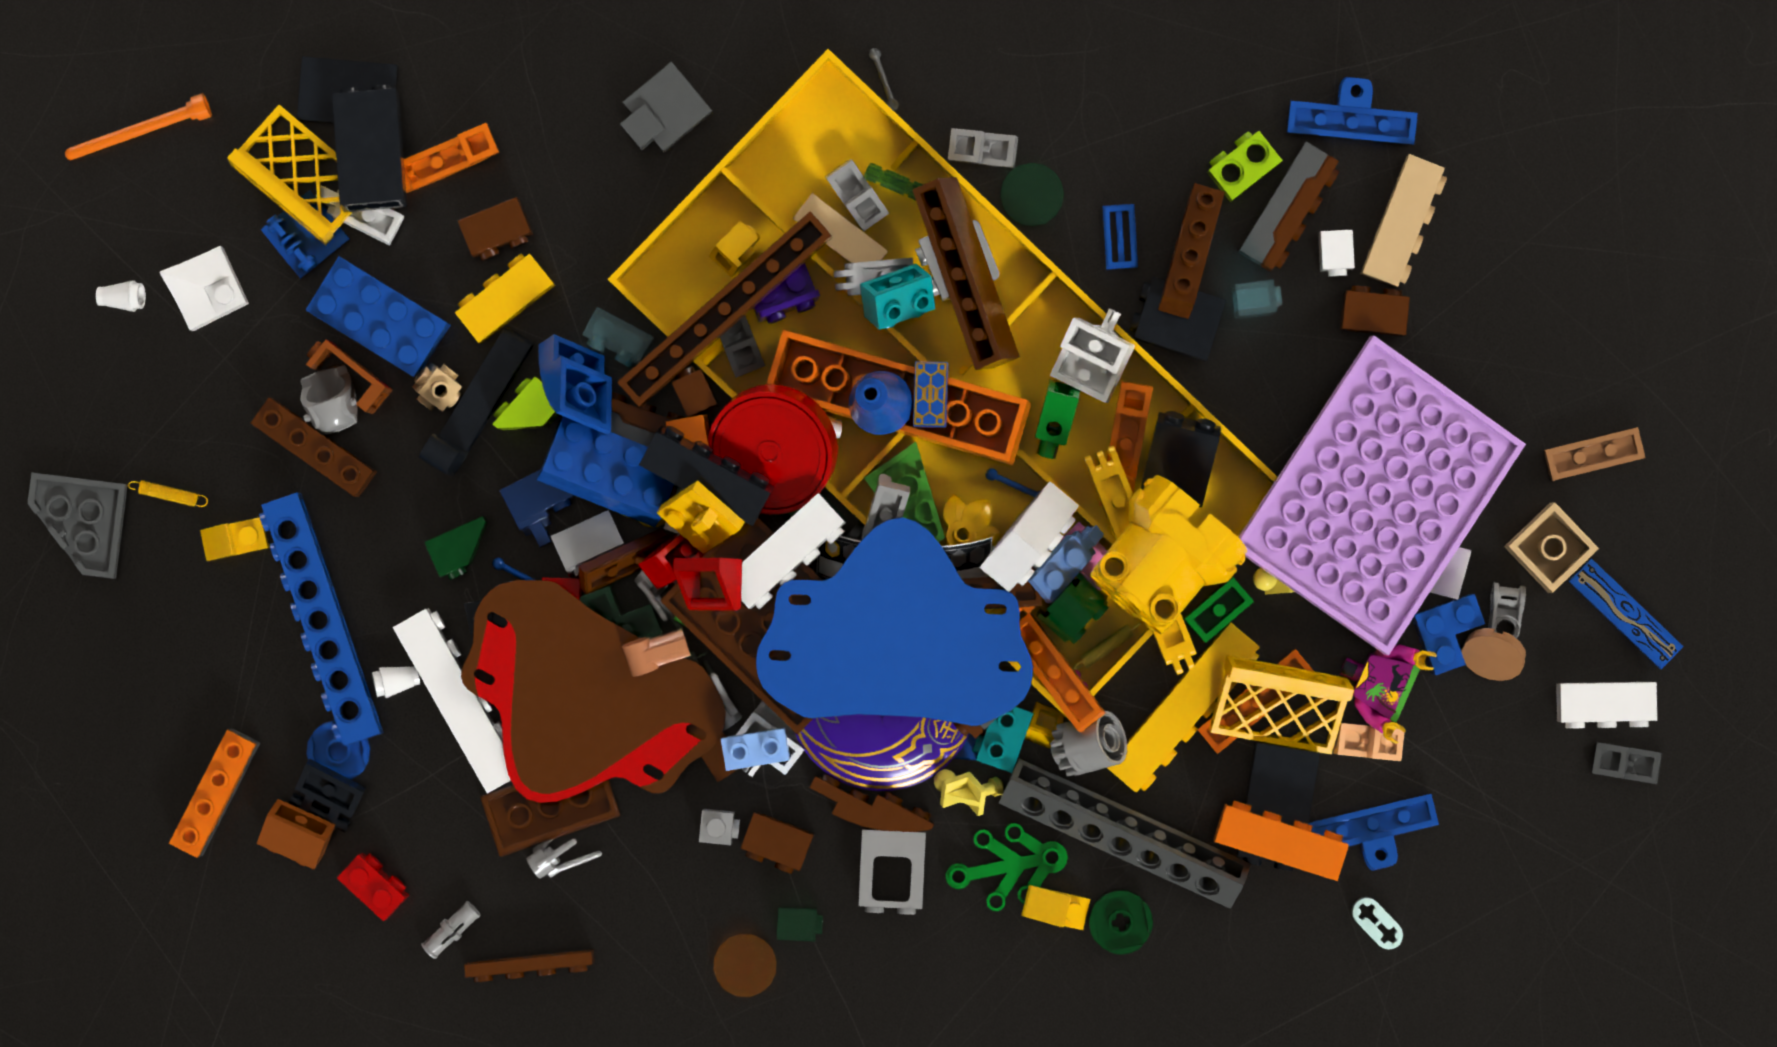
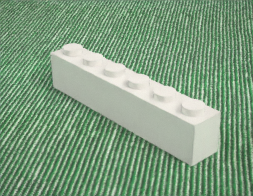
M429 608L424 609L394 626L393 629L488 794L511 781L504 757L502 724L500 721L494 723L489 712L493 709L490 703L470 692L464 686L461 679L463 667L457 658L461 655L458 646L453 639H446L442 632V629L446 626L438 612L432 613Z

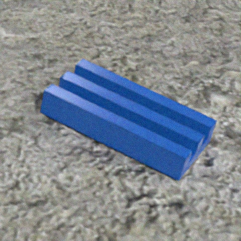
M1134 204L1102 206L1106 270L1138 268ZM1122 211H1128L1131 261L1126 262L1124 256ZM1109 212H1115L1118 262H1112Z

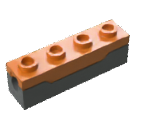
M233 728L226 731L169 844L196 858L204 855L261 744L260 742Z

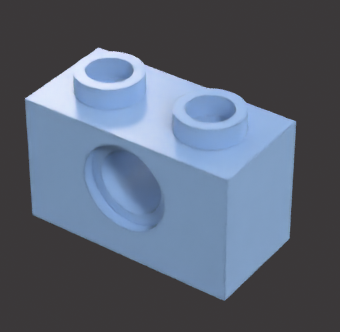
M785 727L721 738L726 771L789 761L791 759Z

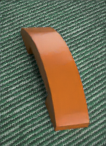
M488 123L481 124L458 134L453 139L404 159L406 193L460 172L499 153Z
M1121 381L1109 447H1115L1134 494L1153 386ZM1109 454L1107 456V462L1111 460Z

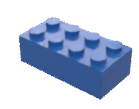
M338 256L306 308V311L413 377H416L420 370L427 365L451 324Z
M562 416L557 425L537 480L652 527H655L661 520L657 511L661 504L669 500L674 486L673 483L639 465L648 449L647 446L612 432L609 434L602 433Z

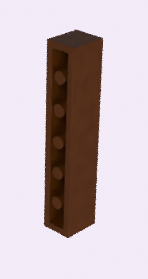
M957 177L937 178L913 189L975 370L995 368L1019 358L1014 338Z

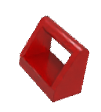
M674 558L673 572L689 610L737 611L740 609L742 559ZM701 572L716 573L725 598H700Z

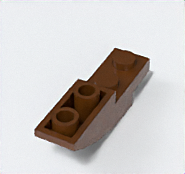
M826 773L823 774L822 778L816 775L809 787L837 802L832 812L833 815L864 827L881 831L920 832L931 830L934 826V822L929 820L931 817L930 813L914 806L912 811L901 805L903 799L887 791L884 796L878 793L873 804L867 802L868 795L854 788L849 793L839 787L841 783L839 780Z

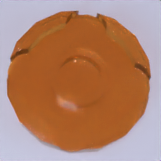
M741 933L729 937L720 945L714 957L713 970L717 981L725 991L738 997H751L761 993L770 986L776 974L777 960L772 947L764 939L754 934Z

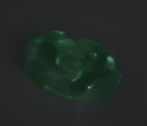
M1027 163L1019 165L1009 172L1003 181L1000 196L1003 209L1012 220L1020 225L1039 226L1046 224L1056 216L1062 207L1064 191L1061 180L1053 170L1042 164Z

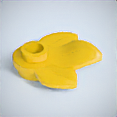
M952 495L945 503L942 518L948 527L945 533L946 543L948 545H956L992 537L993 545L1001 533L995 527L989 525L993 515L991 502L987 499H978L966 505L957 495ZM957 532H964L967 536V539H959L957 536Z

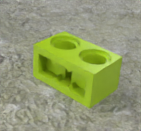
M1249 131L1234 142L1237 146L1235 150L1228 155L1225 151H1222L1209 162L1212 168L1208 170V175L1219 189L1225 192L1224 195L1230 202L1283 161L1260 131L1254 135ZM1258 146L1262 149L1264 158L1261 162L1255 163L1248 159L1247 149L1249 147ZM1234 166L1239 172L1238 180L1235 182L1225 181L1221 173L1223 167Z

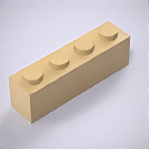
M1411 154L1406 156L1360 275L1392 288H1397L1400 282L1406 283L1412 266L1407 263L1411 253H1418L1424 238L1419 235L1423 223L1427 225L1430 223L1435 207L1431 206V202L1435 194H1441L1447 177L1442 176L1444 167Z

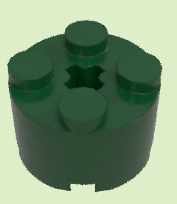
M1082 570L1076 575L1077 579H1073L1052 603H1047L1050 606L1046 609V612L1040 608L1036 614L1064 642L1070 640L1073 644L1087 631L1085 629L1086 624L1092 618L1097 621L1109 608L1106 601L1108 595Z

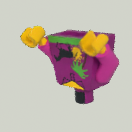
M1399 644L1394 646L1389 655H1384L1379 650H1376L1375 653H1368L1364 664L1347 657L1342 665L1339 675L1355 681L1353 687V696H1355L1354 706L1366 723L1380 733H1383L1384 737L1392 743H1399L1392 737L1396 729L1404 733L1406 732V729L1399 725L1397 720L1420 669H1434L1433 667H1428L1425 663L1427 656L1437 657L1434 652L1420 651Z

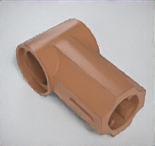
M682 629L651 639L649 637L639 638L622 645L632 677L647 674L658 669L660 665L691 656Z

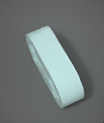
M1361 897L1354 902L1351 909L1352 917L1380 947L1389 950L1400 945L1403 939L1401 927L1378 902L1369 897ZM1372 904L1374 906L1371 910L1372 914L1377 918L1374 923L1367 917L1359 918L1361 914L1360 905L1369 906ZM1382 923L1387 929L1393 927L1396 929L1393 933L1396 939L1393 942L1389 940L1381 941L1383 933L1377 928L1379 924Z

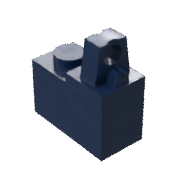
M538 470L499 491L519 530H523L525 536L533 533L541 548L552 542L546 526L552 524L549 519L551 515L548 510L553 508L556 513L572 505L570 499L575 497V495L538 481L537 477L540 472Z

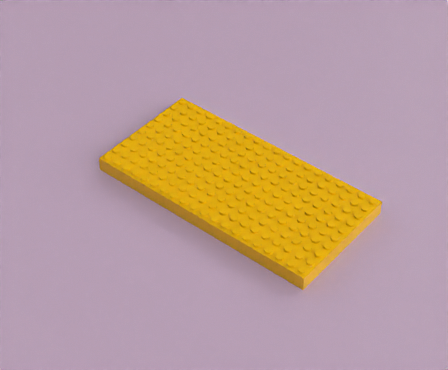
M829 49L817 59L607 279L669 337L797 223L793 217L812 193L863 231L825 178V176L849 159L853 160L889 212L887 216L864 231L866 235L888 251L882 260L913 257V264L919 265L931 275L928 265L921 266L915 249L920 247L918 240L928 236L913 189L937 178L957 177L971 219L980 223L999 270V277L997 280H994V284L1014 338L1019 358L995 368L975 370L951 299L942 301L940 295L934 296V310L924 313L921 317L910 318L896 323L891 328L879 330L864 317L861 295L848 296L847 290L836 291L835 284L846 283V277L834 278V271L845 270L844 264L850 262L825 244L805 262L815 290H818L820 293L818 301L814 302L816 305L814 308L798 313L797 309L785 313L786 318L772 324H768L767 320L759 323L754 309L746 314L765 363L764 367L736 378L720 338L693 362L733 398L751 387L766 385L782 331L787 330L915 367V361L948 362V377L1023 398L1031 403L1013 466L898 432L885 435L871 434L861 429L853 419L825 411L828 417L842 420L840 439L837 438V462L825 488L864 525L866 524L871 501L875 494L864 478L916 442L944 536L948 527L942 518L945 503L952 495H957L966 505L978 499H987L991 502L993 515L989 525L995 527L1001 533L998 540L992 546L997 545L1016 518L1034 499V497L997 480H988L985 475L986 471L993 468L997 470L999 475L1036 492L1042 490L1049 481L1052 482L1079 505L1072 515L1076 521L1065 534L1078 522L1085 528L1086 526L1097 525L1104 534L1099 543L1108 551L1116 542L1103 506H1099L1100 499L1084 457L1090 455L1094 461V466H1098L1100 464L1096 452L1102 450L1107 461V448L1110 445L1121 381L1153 386L1134 494L1141 487L1158 413H1166L1167 411L1181 413L1184 415V418L1196 421L1201 418L1215 422L1217 426H1221L1220 439L1203 505L1198 507L1187 520L1196 529L1209 514H1212L1239 537L1277 479V476L1117 323L1113 331L1120 338L1134 344L1135 348L1109 403H1104L1080 391L1067 444H1059L1055 459L1038 455L1037 451L1041 439L1035 438L1036 429L1049 380L1062 382L1050 376L1062 350L1060 345L1073 318H1081L1093 325H1102L1107 314ZM741 221L744 225L754 228L759 234L760 239L753 246V249L756 250L755 254L744 265L742 264L737 273L731 278L709 255L714 246ZM1058 422L1049 423L1052 427L1060 426ZM957 532V536L959 539H967V536L964 532ZM945 538L939 542L941 546L948 545ZM1103 590L1108 595L1106 601L1109 608L1097 621L1092 618L1086 624L1085 629L1087 631L1076 643L1073 644L1070 640L1064 642L1036 616L1040 608L1046 612V609L1050 606L1043 599L1042 606H1036L1030 613L1034 615L1072 668L1080 661H1083L1081 656L1088 650L1090 651L1126 624L1133 629L1135 625L1141 623L1139 627L1132 631L1133 637L1108 655H1105L1095 664L1093 663L1090 667L1086 668L1081 662L1075 667L1083 665L1076 670L1080 671L1081 680L1088 684V689L1093 696L1153 634L1152 630L1147 628L1142 620L1133 617L1123 610L1111 598V595L1106 590ZM1007 609L984 610L988 614H1004ZM1022 611L1020 612V620L1026 616ZM1008 661L1017 671L1020 670L1021 665L1019 662ZM1033 671L1031 684L1068 719Z

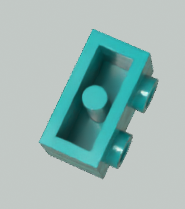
M917 264L860 284L864 317L879 330L891 328L896 323L910 318L921 317L924 313L935 309L932 277Z
M1016 706L1010 712L997 717L987 727L984 736L980 734L976 738L972 752L977 753L976 761L1012 773L1033 712Z

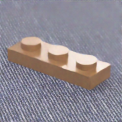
M1638 427L1544 450L1551 481L1646 458Z

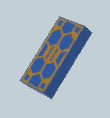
M915 361L914 427H947L948 362Z

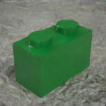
M1232 577L1183 619L1203 643H1206L1254 601L1235 578Z

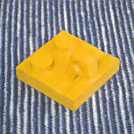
M698 480L661 504L657 511V514L668 525L678 531L692 546L703 554L740 531L744 524V521Z

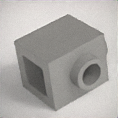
M704 808L701 814L699 842L731 845L732 839H738L740 820L735 819V812Z

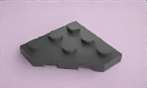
M31 472L27 504L48 528L47 530L60 547L69 555L82 575L116 579L128 484Z

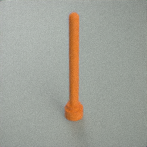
M204 93L195 95L190 98L191 101L186 102L184 107L67 148L65 157L68 160H74L188 118L192 120L198 119L199 121L212 117V112Z

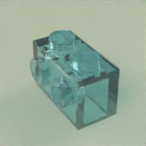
M596 307L582 334L588 338L586 345L601 353L604 352L605 348L615 352L616 356L614 359L630 368L633 363L638 364L646 357L656 339L599 307Z

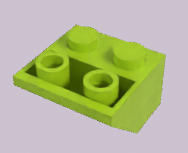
M535 376L532 380L526 378L517 387L515 393L518 396L511 404L504 402L493 415L497 418L493 425L501 430L548 428L559 414L550 406L541 379Z

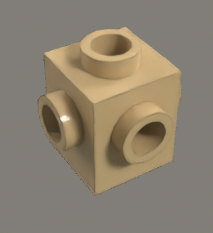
M431 362L428 367L425 366L417 374L412 388L420 394L417 400L431 411L434 407H437L443 412L446 407L451 408L458 401L461 395L459 390L462 386L456 381L459 375L445 364L439 368ZM438 385H444L438 395H436L435 388Z

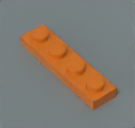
M1029 613L1020 620V630L1032 659L1033 671L1076 730L1082 733L1106 712L1034 615Z
M1296 649L1277 663L1278 665L1314 671ZM1246 688L1243 692H1241V693H1240L1238 696H1236L1233 700H1235L1236 698H1238V697H1240L1241 695H1243V694H1245L1246 692H1248V691H1249L1248 688ZM1267 688L1258 693L1257 697L1264 706L1278 698L1279 695L1275 689ZM1253 697L1237 706L1243 717L1260 708ZM1232 709L1222 715L1219 725L1230 727L1241 719L1235 710ZM1263 714L1262 716L1248 723V725L1250 727L1253 726L1265 715ZM1211 717L1197 730L1218 754L1238 737L1211 733L1209 730Z

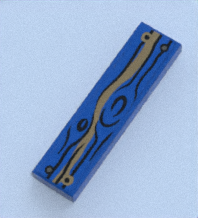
M1592 558L1568 581L1659 669H1662L1684 647Z

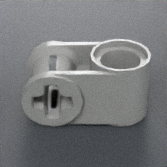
M1493 582L1490 594L1488 628L1495 629L1494 632H1496L1497 624L1500 621H1505L1512 628L1511 635L1516 639L1518 638L1526 599L1525 586L1520 585L1519 588L1503 587L1499 583ZM1501 597L1514 598V600L1502 599Z

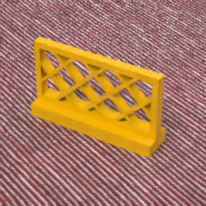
M278 105L238 150L235 148L227 157L230 165L325 246L334 237V232L352 214V212H343L340 206L341 213L332 223L322 215L323 203L340 201L339 197L321 198L320 182L338 181V175L320 176L319 160L333 159L337 163L336 152L281 105ZM282 116L290 123L291 135L272 136V124ZM294 127L302 134H295ZM268 130V136L262 137V135ZM309 139L314 143V155L296 156L295 140ZM291 140L292 156L274 158L273 142ZM268 142L269 158L255 159L248 153L255 143ZM318 147L326 154H319ZM315 160L316 176L297 178V162ZM292 162L293 178L279 179L275 176L274 163ZM262 164H270V170ZM316 182L317 198L303 199L298 195V183ZM286 184H294V191ZM310 204H317L318 211L314 209Z
M1226 656L1223 666L1225 674L1209 727L1211 733L1332 755L1347 701H1351L1354 693V688L1348 678L1235 656ZM1231 682L1243 683L1249 690L1235 700H1232L1229 695ZM1267 688L1275 689L1279 697L1263 706L1257 694ZM1296 694L1306 695L1309 703L1293 712L1287 700ZM1253 697L1260 708L1243 717L1237 706ZM1328 699L1338 701L1335 711L1323 717L1317 706ZM1284 703L1290 714L1274 723L1267 712ZM1314 708L1320 720L1304 729L1298 717ZM1232 709L1235 710L1241 719L1230 727L1219 725L1222 715ZM1264 714L1271 726L1261 732L1252 731L1248 723ZM1295 720L1301 731L1290 738L1282 736L1278 729ZM1325 726L1329 732L1326 743L1312 742L1309 734Z

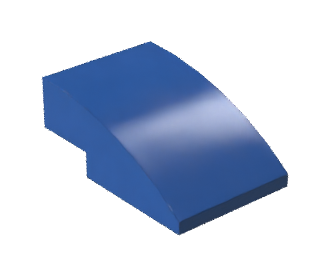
M553 334L538 345L541 381L550 406L559 415L602 433L609 434L611 432L612 377L604 374L605 356Z

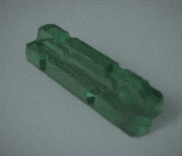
M874 163L868 165L864 174L866 180L873 183L880 182V186L904 195V193L908 194V198L915 201L913 189L923 185L916 181L912 183L909 178L888 169L884 171L881 166Z

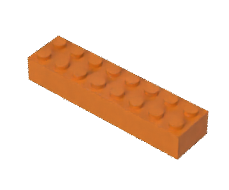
M787 330L782 331L766 384L783 385L799 390L812 398L824 411L853 419L849 410V396L855 383L864 375L874 371L892 372L907 383L913 399V409L909 420L901 429L895 432L1013 466L1031 408V403L1028 400L948 377L947 427H914L915 367Z

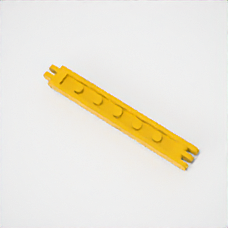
M1114 446L1107 448L1111 458L1110 461H1106L1102 450L1096 452L1100 465L1094 466V461L1090 455L1085 456L1084 461L1117 540L1130 525L1129 500L1134 494ZM1180 613L1163 634L1152 631L1166 666L1172 664L1177 675L1183 673L1179 662L1182 659L1185 660L1189 671L1195 669L1191 656L1196 654Z

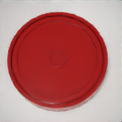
M759 385L737 394L715 418L708 435V445L713 449V454L722 459L725 456L730 457L741 464V469L750 474L752 472L760 473L770 480L769 484L773 485L774 488L761 511L764 514H785L801 509L814 496L821 493L830 480L837 462L838 444L836 433L825 411L806 394L783 385Z

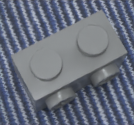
M609 510L550 536L569 578L573 576L579 577V565L624 545Z

